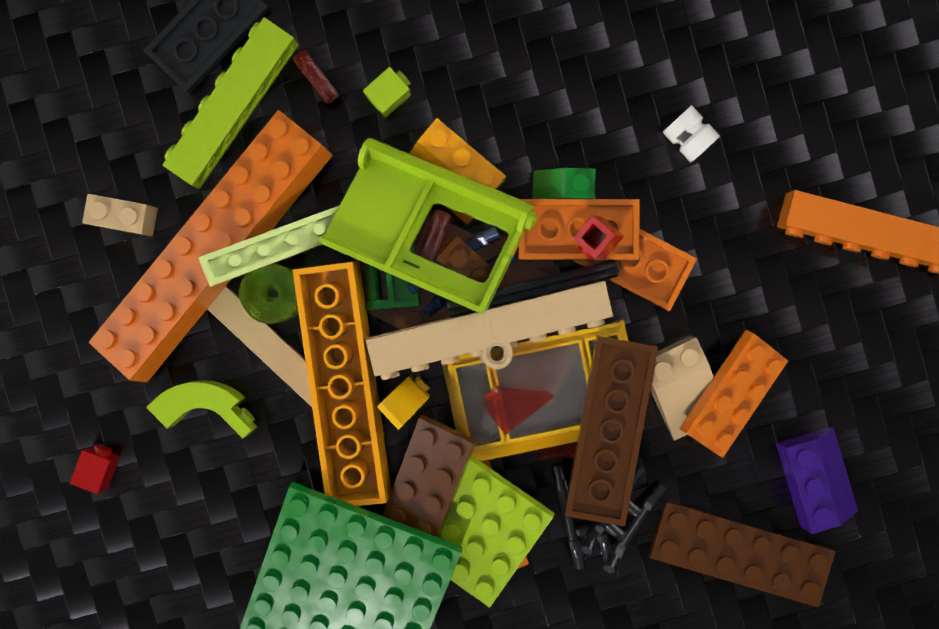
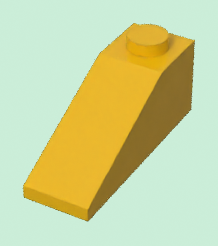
M410 374L377 407L399 430L429 399L430 395L427 391L430 388L421 377L417 376L414 379Z

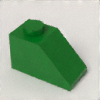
M557 168L533 171L532 199H595L596 169Z

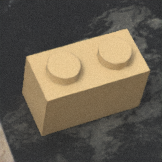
M87 194L82 223L153 237L158 208L146 204Z

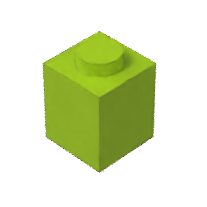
M389 67L369 84L363 92L382 116L386 118L411 96L410 89L408 88L411 83L400 70L395 73Z

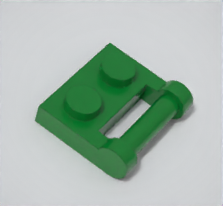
M414 246L410 250L413 254H415ZM365 263L368 301H365L366 310L420 305L419 291L412 294L407 289L409 282L389 273H386L388 299L380 300L377 268Z

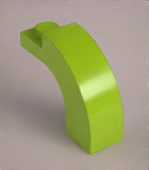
M197 380L174 386L161 393L146 407L167 429L175 426L191 410L196 408H205L218 413L242 439L250 435L257 428L253 423L255 420L253 415L247 409H240L238 407L245 397L234 388L216 381Z

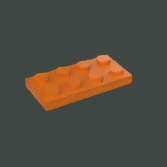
M520 199L534 205V212L538 213L532 230L526 229L518 246V260H591L579 250L580 245L573 238L592 215L603 217L624 235L623 239L605 260H639L640 199Z
M639 229V260H613L618 263L619 276L607 280L666 311H670L697 258ZM570 260V261H572V262H574V263H576V264H578V265H580V266H582V267H586V266H590V265H594V264H598V263H602V262H606V261H610V260Z
M745 330L679 429L723 458L788 360L757 335Z

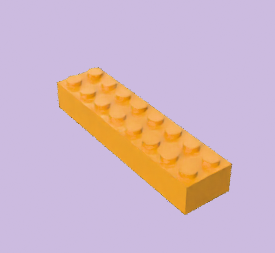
M360 261L294 269L292 271L324 493L355 506L386 503L392 490L381 411L377 407L380 404L377 382L365 338L370 337Z

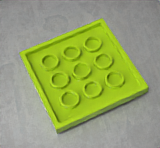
M472 455L439 538L463 547L450 580L490 608L551 522L555 513Z

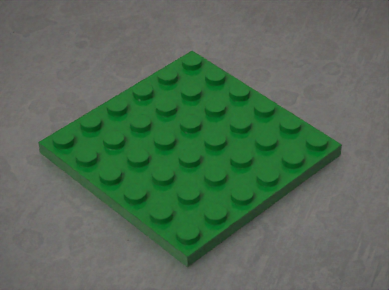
M292 482L287 491L240 629H430L463 547Z

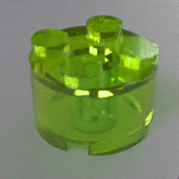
M273 263L247 273L242 279L239 288L240 302L254 320L267 324L282 323L296 317L299 313L291 268ZM275 289V291H278V297L272 299L271 296H268V290Z

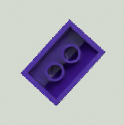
M828 427L776 443L798 521L803 529L814 534L838 527L858 512L834 427Z

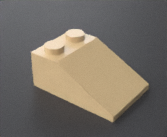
M688 336L657 351L650 392L674 441L687 435L679 428L714 378L710 365L696 337Z

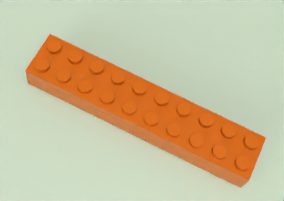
M278 110L91 338L89 343L128 380L147 383L231 281L230 279L210 287L198 258L271 231L333 155Z

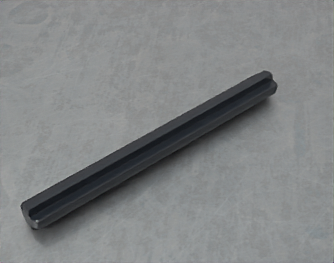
M610 260L500 287L497 289L488 309L619 276L618 263ZM446 301V311L451 318L476 312L453 301Z

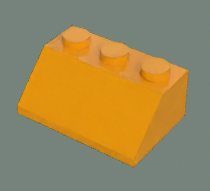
M438 118L419 138L409 153L496 190L506 178L501 171ZM447 207L467 225L473 219V217Z

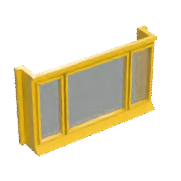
M624 320L577 330L569 334L548 336L547 339L537 342H519L518 346L512 348L513 356L511 362L502 369L490 368L480 360L479 356L471 357L470 353L459 355V361L442 365L456 431L477 440L472 456L479 461H485L577 442L596 335L628 341ZM499 347L490 350L491 359L499 357L501 352Z

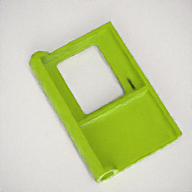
M368 138L363 143L358 155L359 170L326 232L322 237L319 236L317 242L484 315L526 229L532 230L536 222L538 213L534 212L535 206L380 141ZM434 204H442L489 225L496 226L509 234L487 281L483 283L477 282L411 253V247Z

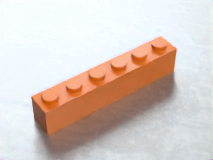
M797 190L785 194L777 225L778 228L786 229L785 234L803 238L804 234L815 237L814 242L825 245H832V242L843 244L842 249L852 252H861V249L871 251L872 257L889 260L890 256L899 258V263L906 266L918 267V264L929 266L928 271L939 274V227Z

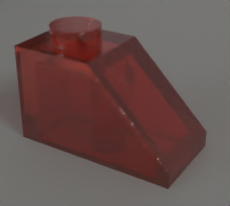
M496 385L484 395L486 401L482 404L506 435L553 399L554 396L546 389L505 385L500 388L499 385Z

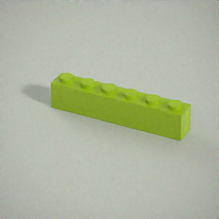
M265 17L260 23L257 22L253 25L248 35L249 39L244 47H239L233 54V63L227 72L223 71L215 81L216 88L210 96L203 98L198 106L199 112L194 120H190L185 124L181 132L183 136L165 154L164 158L166 160L163 166L196 188L200 189L298 47L294 37Z

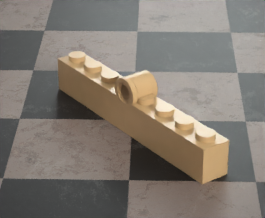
M597 281L487 309L484 315L474 312L454 318L449 317L368 337L365 340L374 376L381 375L382 380L400 376L399 371L411 368L412 372L429 369V363L441 360L442 365L459 361V355L470 353L471 357L479 356L480 360L490 368L502 369L511 362L513 356L512 348L518 346L517 341L529 338L530 342L547 339L546 333L558 331L559 335L569 334L576 331L575 326L587 324V328L605 324L604 319L613 317L606 283L605 281ZM495 346H499L501 351L499 357L491 359L490 350Z

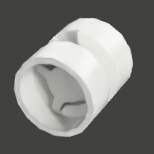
M692 105L663 131L664 135L673 144L679 143L681 145L679 151L690 163L720 137L710 124H702L703 117Z

